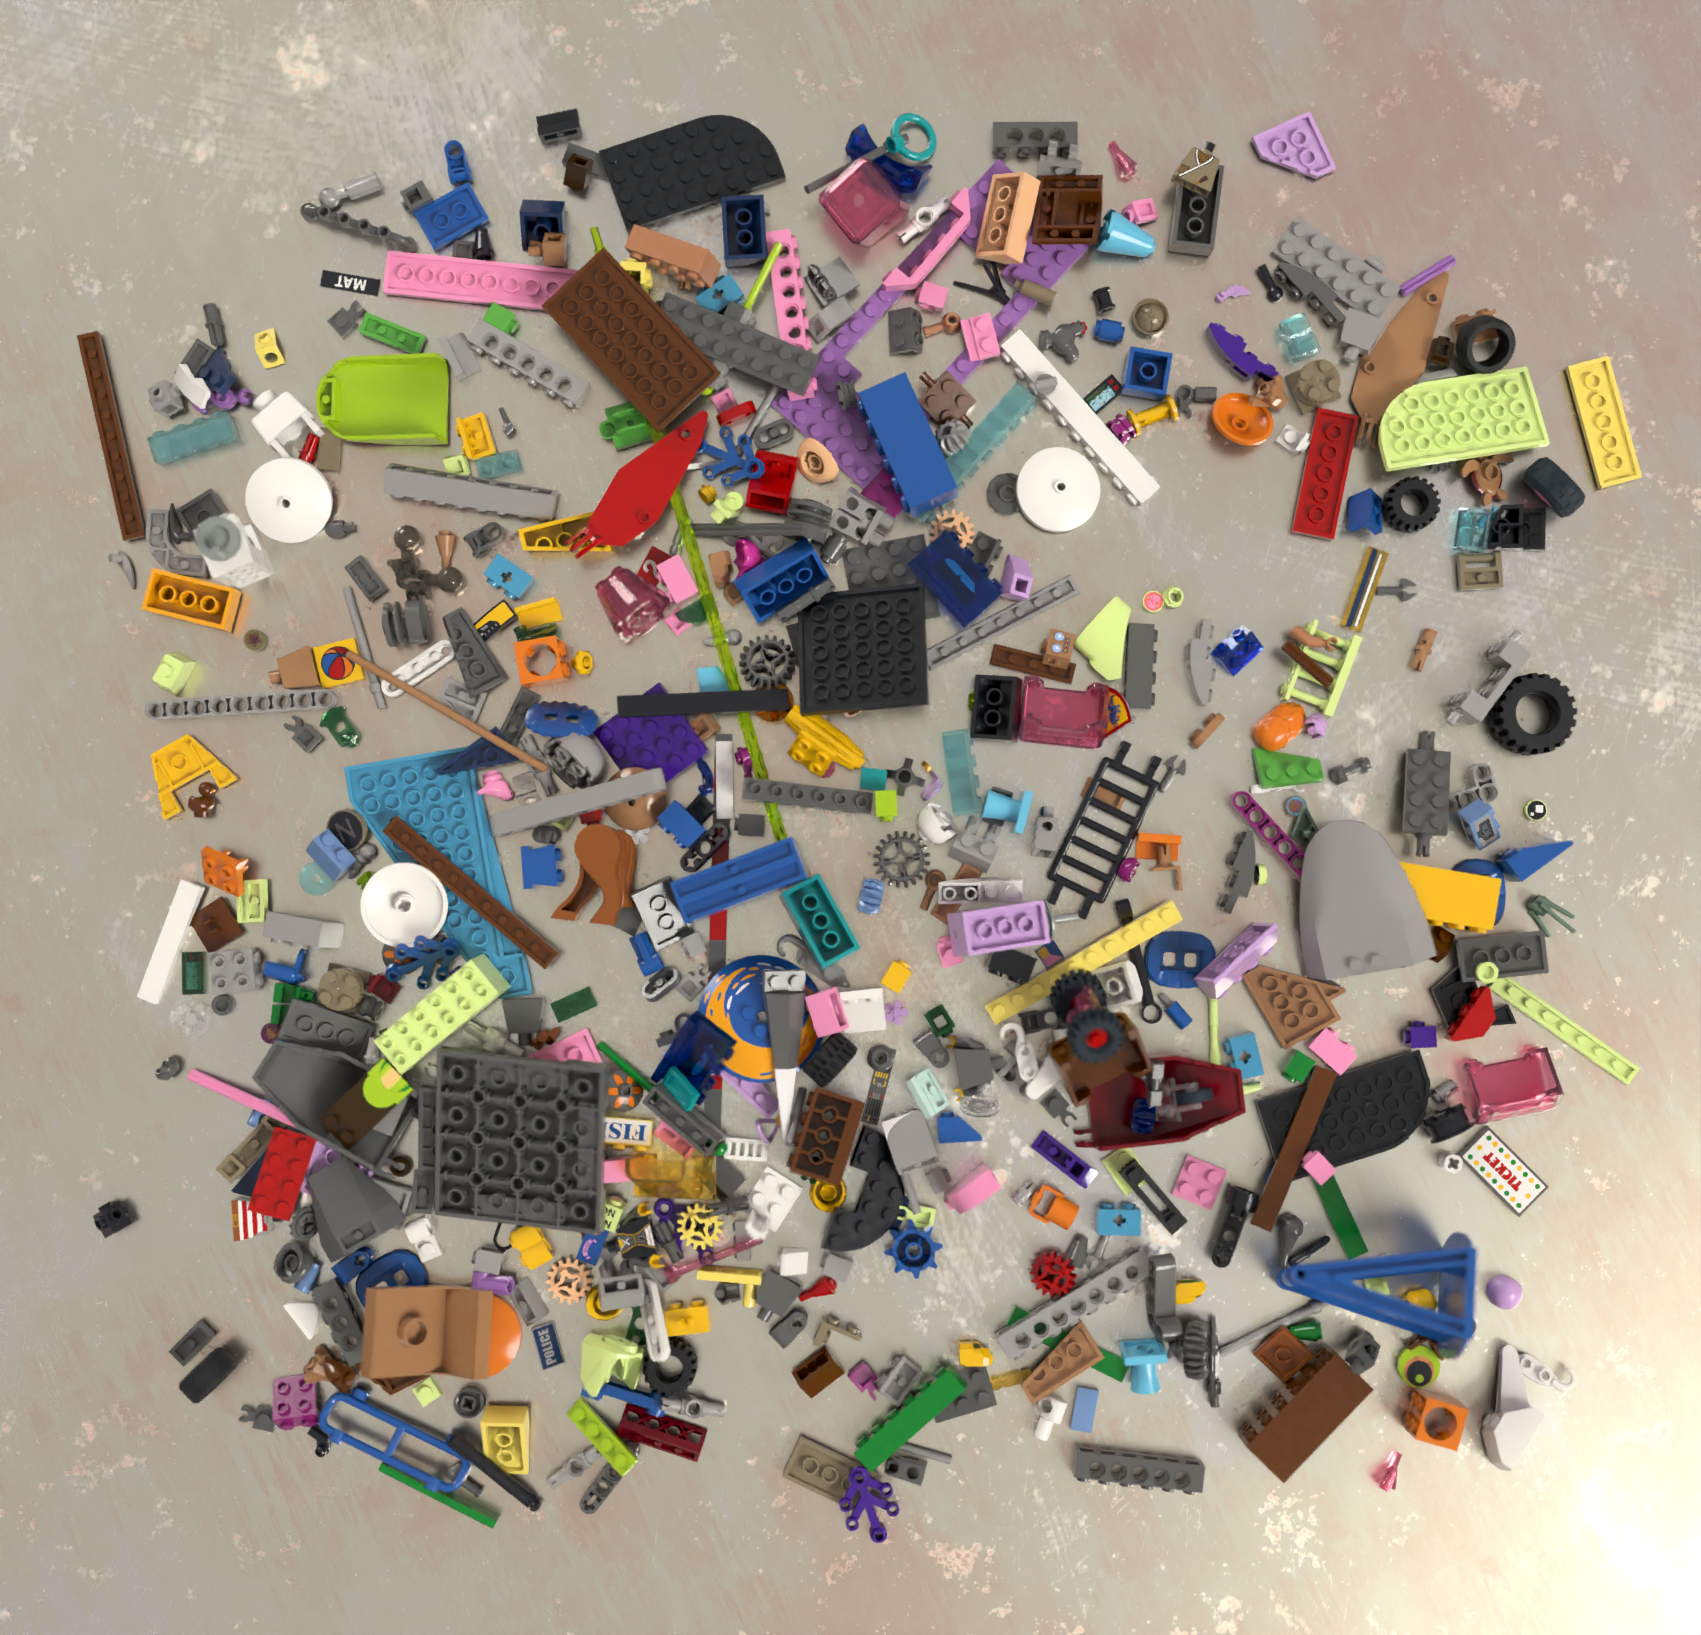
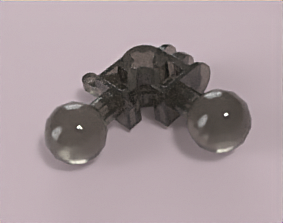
M403 525L395 531L393 539L397 548L401 550V559L387 560V565L394 571L397 585L406 590L407 600H411L413 595H415L416 599H422L423 595H425L427 600H430L433 586H438L446 593H454L461 588L463 576L460 570L455 567H444L438 574H431V571L418 570L420 568V560L414 558V549L418 547L421 538L415 527ZM408 577L414 580H421L408 582V584L404 582L408 579Z

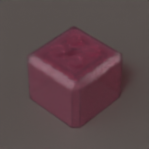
M859 157L819 194V203L853 244L870 248L909 212L910 208L908 201L878 164L863 157ZM861 194L864 197V203L856 207L854 198Z

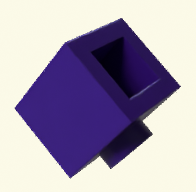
M1413 1021L1412 1025L1405 1026L1402 1037L1406 1047H1437L1435 1025H1425V1021Z

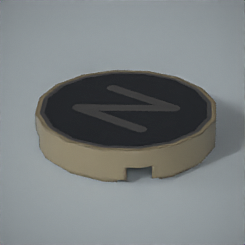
M348 808L338 810L327 821L326 830L329 829L348 851L358 849L364 844L368 828L365 819L357 811L354 812Z

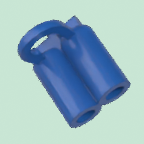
M301 949L299 951L294 967L267 961L263 975L269 979L293 985L305 982V976H302L301 972L306 959V950Z

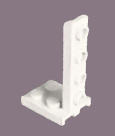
M767 1165L747 1196L749 1201L743 1203H749V1209L742 1210L748 1214L745 1229L748 1230L747 1234L756 1240L758 1238L764 1240L769 1228L776 1232L802 1192L803 1187Z

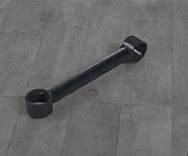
M1128 898L1115 901L1117 915L1123 927L1133 921L1132 908ZM1139 944L1128 950L1130 960L1136 967L1143 989L1142 1006L1140 1007L1139 1014L1146 1023L1155 1024L1162 1018V1009L1154 1002ZM1149 1005H1154L1158 1010V1016L1154 1020H1147L1144 1017V1010Z

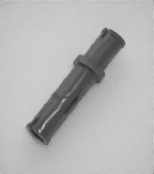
M827 577L818 585L809 587L807 592L775 612L783 623L813 602H819L822 596L836 589L830 577Z

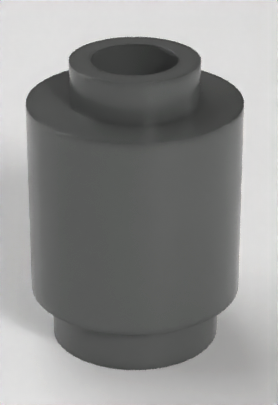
M833 532L818 551L821 555L820 559L828 565L831 563L836 564L846 549L848 541L838 533Z

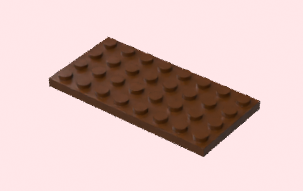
M604 247L542 305V308L659 433L722 375Z

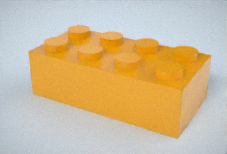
M152 568L141 609L150 613L231 633L241 591Z

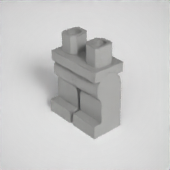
M850 487L829 526L861 541L865 545L871 543L880 546L886 535L876 530L878 525L889 529L895 518L886 512V507L860 494L858 490Z
M1011 1040L1004 1047L1011 1057L1007 1062L1004 1061L1005 1068L995 1070L997 1071L996 1074L1027 1105L1032 1099L1025 1094L1027 1082L1020 1077L1015 1056L1016 1043ZM1037 1059L1039 1069L1042 1063Z

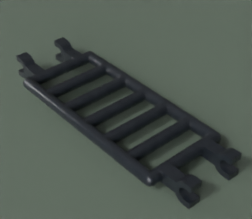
M1121 741L1114 759L1109 757L1102 759L1047 874L1048 879L1055 882L1046 899L1048 903L1056 904L1063 886L1085 896L1077 912L1079 918L1086 920L1094 901L1100 904L1105 902L1118 875L1120 865L1126 858L1160 787V783L1152 778L1162 758L1155 755L1152 756L1144 774L1122 764L1132 745L1126 741ZM1110 767L1149 786L1150 788L1145 798L1104 779L1103 776L1107 768ZM1101 786L1140 805L1141 807L1136 817L1094 798L1098 787ZM1089 806L1096 807L1131 824L1132 826L1127 836L1085 817ZM1082 824L1123 844L1118 855L1076 836L1080 825ZM1073 843L1114 863L1109 874L1066 855L1071 844ZM1062 862L1105 882L1100 893L1098 894L1057 874Z

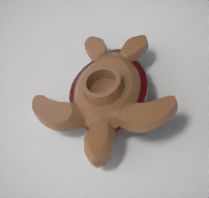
M1510 453L1491 455L1489 458L1483 456L1477 457L1475 460L1469 459L1463 463L1460 469V476L1464 478L1470 473L1474 487L1482 495L1481 503L1483 506L1489 505L1495 497L1498 500H1507V493L1500 489L1503 476L1497 464L1501 462L1510 464L1514 461L1513 456Z

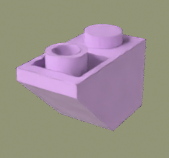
M1010 554L1007 555L999 596L1014 601L1029 599L1033 576L1028 560Z

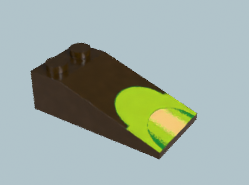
M384 1057L318 1120L349 1151L389 1114L414 1087Z

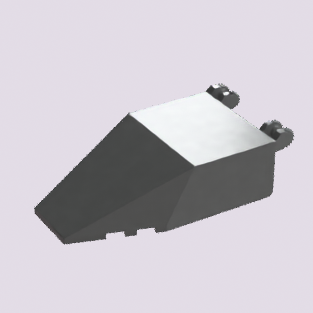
M275 1040L252 1077L256 1084L298 1130L369 1171L394 1181L396 1177L382 1170V1167L387 1162L395 1169L400 1170L402 1168V1165L388 1157L411 1118L414 1117L419 1120V1114L415 1113L419 1106V1095L414 1091L407 1095L409 1098L392 1137L372 1129L348 1151L318 1119L372 1068L343 1052L323 1050L321 1048L306 1047Z

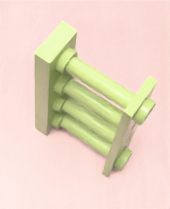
M1315 619L1310 624L1307 623L1304 629L1312 636L1322 637L1324 640L1330 637L1337 638L1338 643L1334 645L1341 647L1344 651L1342 659H1335L1309 649V647L1303 644L1300 648L1311 659L1335 667L1334 670L1337 672L1334 681L1327 687V690H1329L1328 696L1322 699L1293 688L1298 676L1322 685L1305 669L1301 668L1297 662L1293 666L1288 682L1283 683L1280 694H1282L1281 700L1284 702L1289 700L1290 696L1319 706V709L1322 710L1321 714L1325 718H1331L1361 644L1362 637L1353 635L1349 639L1344 640L1316 629L1319 621Z

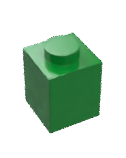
M1293 1049L1280 1070L1285 1073L1283 1077L1294 1084L1296 1081L1303 1083L1316 1061L1302 1052Z

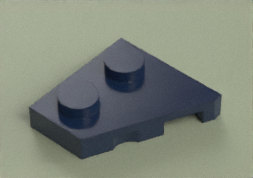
M218 346L206 365L200 370L197 378H203L208 388L224 397L235 381V376L231 371L230 362L224 356L226 351Z

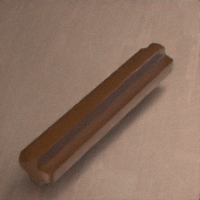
M1291 640L1284 642L1281 649L1324 687L1331 685L1334 678Z

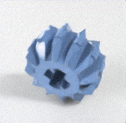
M867 878L863 881L858 900V911L869 915H875L879 912L884 892L883 882Z

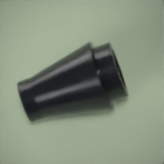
M483 227L477 228L475 230L473 255L477 260L489 261L492 259L494 250L488 235V229Z

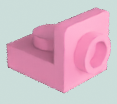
M1152 198L1132 201L1122 209V215L1135 225L1155 221L1159 218Z
M950 935L939 938L940 943H937L936 947L943 968L964 962L962 956H953Z

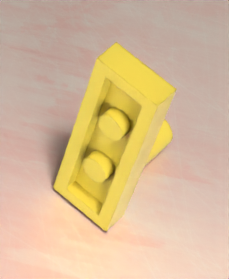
M699 1264L697 1280L743 1283L742 1305L754 1307L757 1285H761L763 1270Z

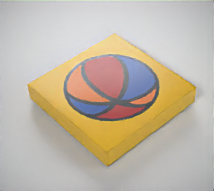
M356 638L313 647L322 689L365 679L363 668L345 657L349 650L359 655Z

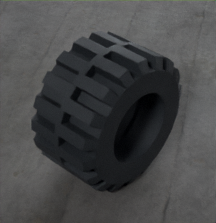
M1409 476L1391 486L1384 495L1385 500L1382 501V506L1385 507L1382 513L1383 515L1387 514L1388 517L1385 519L1386 522L1389 523L1391 521L1393 523L1392 528L1396 529L1398 527L1400 532L1407 531L1408 533L1419 531L1431 524L1436 519V514L1440 511L1438 505L1441 503V498L1437 499V495H1439L1438 490H1433L1435 486L1433 483L1428 485V480L1425 478L1419 480V476H1414L1413 478ZM1404 494H1412L1419 499L1421 511L1418 516L1409 515L1403 510L1401 499Z
M841 1032L834 1033L818 1048L816 1054L805 1063L802 1071L821 1088L825 1087L851 1061L858 1048Z
M668 1337L670 1345L669 1356H674L680 1360L683 1366L681 1374L675 1377L663 1375L658 1368V1362L650 1358L649 1351L643 1361L642 1373L645 1375V1382L650 1384L649 1388L651 1390L656 1389L659 1395L665 1393V1396H670L674 1393V1396L679 1395L680 1391L684 1392L688 1386H691L696 1375L698 1363L697 1356L693 1353L694 1349L692 1346H687L688 1342L685 1340L681 1342L677 1337L675 1339Z

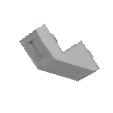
M842 296L813 316L808 321V330L816 342L821 341L834 328L843 325L856 311L846 297Z

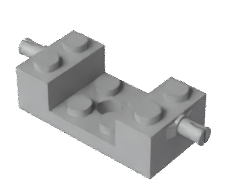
M1515 629L1508 639L1502 640L1498 644L1495 643L1488 651L1490 655L1486 660L1498 668L1499 671L1496 670L1490 676V684L1487 687H1483L1478 693L1474 690L1463 691L1461 694L1457 693L1450 702L1452 706L1449 709L1452 714L1446 720L1449 725L1454 726L1459 718L1468 725L1479 723L1483 720L1532 655V653L1516 642L1522 635L1521 632Z

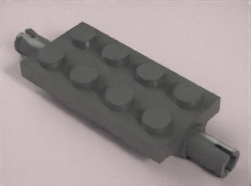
M1422 731L1421 749L1408 748L1406 750L1402 833H1411L1417 838V857H1421L1422 854L1423 857H1429L1430 839L1432 836H1446L1448 833L1451 752L1434 750L1435 732L1430 731V734H1428V731Z

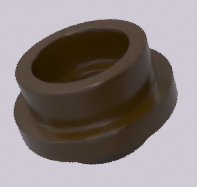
M403 1155L393 1158V1161L397 1163H404L405 1168L399 1170L390 1165L391 1172L397 1177L408 1175L412 1169L410 1159Z

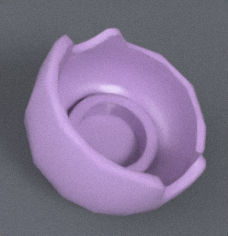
M1499 1275L1489 1282L1486 1294L1493 1305L1509 1310L1518 1306L1522 1300L1523 1290L1520 1283L1516 1280Z

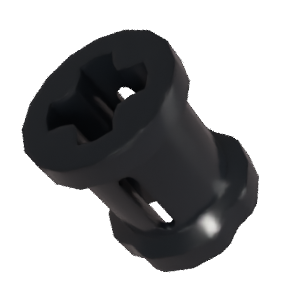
M1110 287L1099 288L1092 293V296L1096 298L1098 314H1104L1116 308L1109 294L1111 291Z

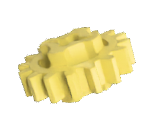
M698 1202L695 1203V1208L688 1205V1212H681L684 1219H678L677 1223L682 1225L677 1228V1232H683L680 1239H687L686 1246L693 1243L695 1250L698 1245H701L702 1250H705L707 1243L712 1247L714 1245L713 1239L716 1241L720 1239L717 1233H723V1229L719 1225H722L724 1222L723 1220H718L719 1216L708 1218L707 1216L699 1215L698 1212L707 1213L714 1211L713 1209L705 1211L706 1202L703 1204V1207H700ZM690 1217L692 1224L686 1229V1222ZM697 1222L700 1224L705 1223L704 1230L695 1228ZM712 1223H714L715 1228L713 1234L711 1235L709 1231V1226L712 1225ZM692 1236H700L703 1240L695 1239Z

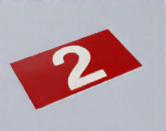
M652 546L633 581L654 591L659 583L655 574L658 572L656 566L672 558V556Z

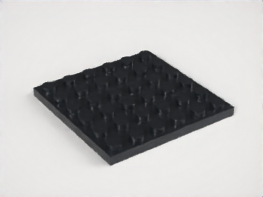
M923 583L829 592L822 596L819 602L815 601L798 612L800 714L802 717L929 705L925 587Z

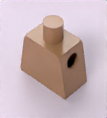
M305 646L278 658L279 669L268 672L271 684L282 682L284 688L288 690L322 687L314 651L310 646Z

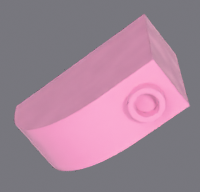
M983 1162L944 1193L947 1198L944 1202L951 1211L955 1209L958 1214H962L986 1200L999 1190L1001 1185L989 1167Z

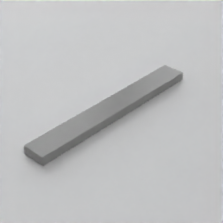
M1071 574L1031 594L1029 599L1020 600L928 648L927 659L930 671L1080 594Z

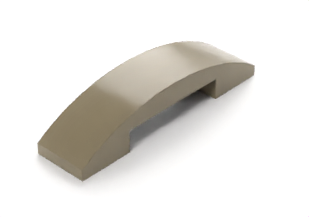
M266 1115L261 1120V1123L215 1170L232 1184L268 1148L274 1127L285 1128L288 1124Z

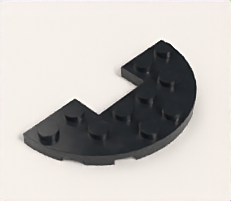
M863 1125L849 1166L868 1172L854 1213L834 1206L820 1245L822 1249L847 1252L864 1248L877 1241L890 1229L901 1210L899 1206L903 1204L905 1189L896 1169L887 1140L881 1133L866 1125Z

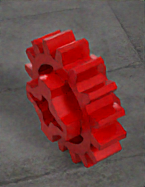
M1056 1250L1051 1254L1045 1251L1042 1255H1038L1035 1258L1036 1261L1031 1264L1033 1269L1030 1271V1274L1034 1275L1031 1282L1038 1284L1035 1289L1039 1290L1041 1288L1043 1290L1042 1295H1045L1047 1292L1050 1293V1298H1053L1056 1294L1059 1298L1064 1293L1068 1294L1071 1290L1070 1288L1075 1285L1073 1280L1077 1277V1274L1072 1273L1076 1267L1069 1265L1071 1259L1065 1260L1064 1253L1057 1256Z

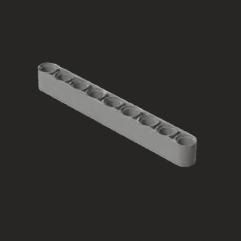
M328 689L153 700L146 704L144 712L149 719L171 721L330 710L338 704V697L333 691ZM325 694H329L331 697L330 702L324 705L322 698ZM308 695L309 703L303 706L301 699L303 696ZM283 697H287L288 704L282 708L280 700ZM265 698L267 705L265 708L260 709L259 702ZM241 700H244L246 703L243 710L238 709V703ZM223 701L224 709L218 712L217 704ZM198 703L203 704V710L200 713L196 712V705ZM178 704H180L182 707V711L180 714L176 715L174 711L175 707ZM159 705L161 709L160 714L155 716L153 713L154 708Z
M663 769L647 770L490 815L488 819L492 837L507 836L667 790Z

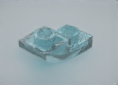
M517 449L496 453L495 456L475 459L479 478L495 479L522 471Z

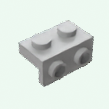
M905 1356L896 1357L889 1366L891 1368L887 1376L884 1374L877 1383L879 1388L876 1391L897 1407L923 1372Z

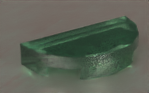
M711 593L686 606L674 615L680 621L693 625L705 621L713 609Z

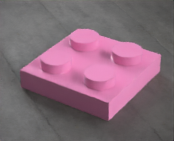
M1186 1154L1171 1194L1212 1210L1227 1170Z

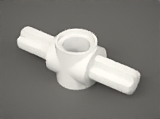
M469 1021L466 1025L465 1032L480 1039L481 1046L494 1054H500L502 1051L509 1056L522 1057L524 1049L508 1041V1034L493 1026L486 1029L473 1021Z

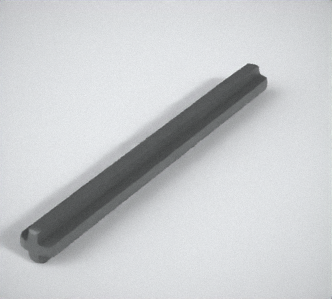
M804 523L690 524L688 533L692 536H804L807 527Z

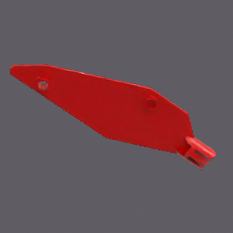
M706 411L698 412L617 471L586 527L564 542L569 546L581 536H585L569 549L572 553L588 542L590 543L575 555L576 559H579L597 545L623 547L658 521L702 443L708 419ZM683 432L689 433V437H688V438L683 437L682 433H683Z

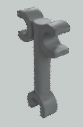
M1184 1334L1183 1339L1168 1342V1359L1176 1357L1179 1361H1183L1185 1352L1178 1348V1346L1183 1347Z

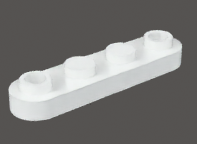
M448 640L437 642L391 674L413 687L455 658L451 642ZM449 648V654L444 655L443 649ZM385 680L381 683V689L387 696L397 697L404 693L399 688L391 690V684Z
M642 1279L645 1294L644 1305L640 1306L649 1355L653 1361L664 1362L670 1355V1345L658 1287L654 1280Z

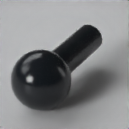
M1262 264L1258 269L1268 289L1266 293L1267 299L1273 303L1279 302L1283 297V290L1275 285L1266 264Z

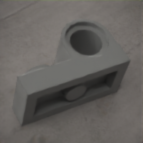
M682 1012L677 1015L674 1021L676 1032L673 1033L671 1029L659 1033L660 1038L656 1039L658 1048L699 1034L695 1017L689 1012ZM688 1017L691 1022L690 1027L682 1028L679 1024L680 1018Z

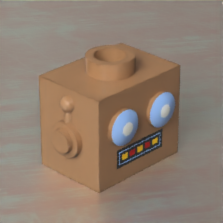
M1051 628L1048 638L1044 639L1041 651L1044 652L1042 664L1066 670L1071 659L1076 634Z

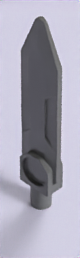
M1213 1316L1210 1332V1379L1208 1382V1397H1210V1407L1213 1408L1219 1407V1396L1221 1395L1218 1351L1219 1332L1216 1316Z

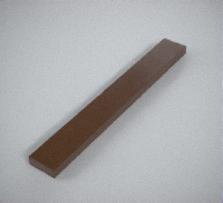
M1315 1066L1250 1224L1268 1232L1272 1231L1337 1076L1336 1073L1320 1066Z

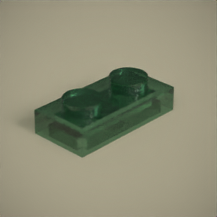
M588 986L550 1003L558 1023L598 1006L591 987Z

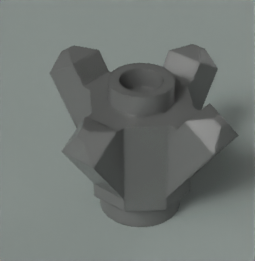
M906 758L903 767L896 771L886 769L887 778L894 779L898 785L897 795L904 797L905 789L911 785L924 787L925 779L915 776L911 769L913 759Z

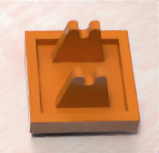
M205 846L201 850L204 882L228 894L240 897L244 894L243 873L248 869V865H246L248 859L242 858L237 860L229 856L230 851L228 850L219 852Z

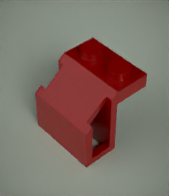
M757 449L755 458L760 459L764 463L765 471L760 478L750 479L745 506L787 515L789 500L791 499L790 494L796 476L798 457ZM757 465L754 466L753 472L758 470Z

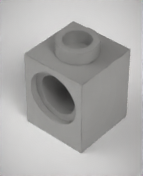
M480 1246L477 1251L473 1252L471 1261L474 1264L473 1270L499 1275L502 1272L506 1251Z
M829 1250L828 1255L823 1254L819 1265L823 1267L821 1274L846 1283L853 1265V1259Z

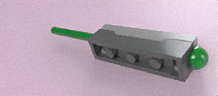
M603 1041L597 1045V1048L649 1092L642 1103L707 1158L713 1153L719 1157L726 1154L728 1147L726 1142L723 1141L727 1135L694 1107L691 1111H685L662 1082L657 1085L651 1084Z

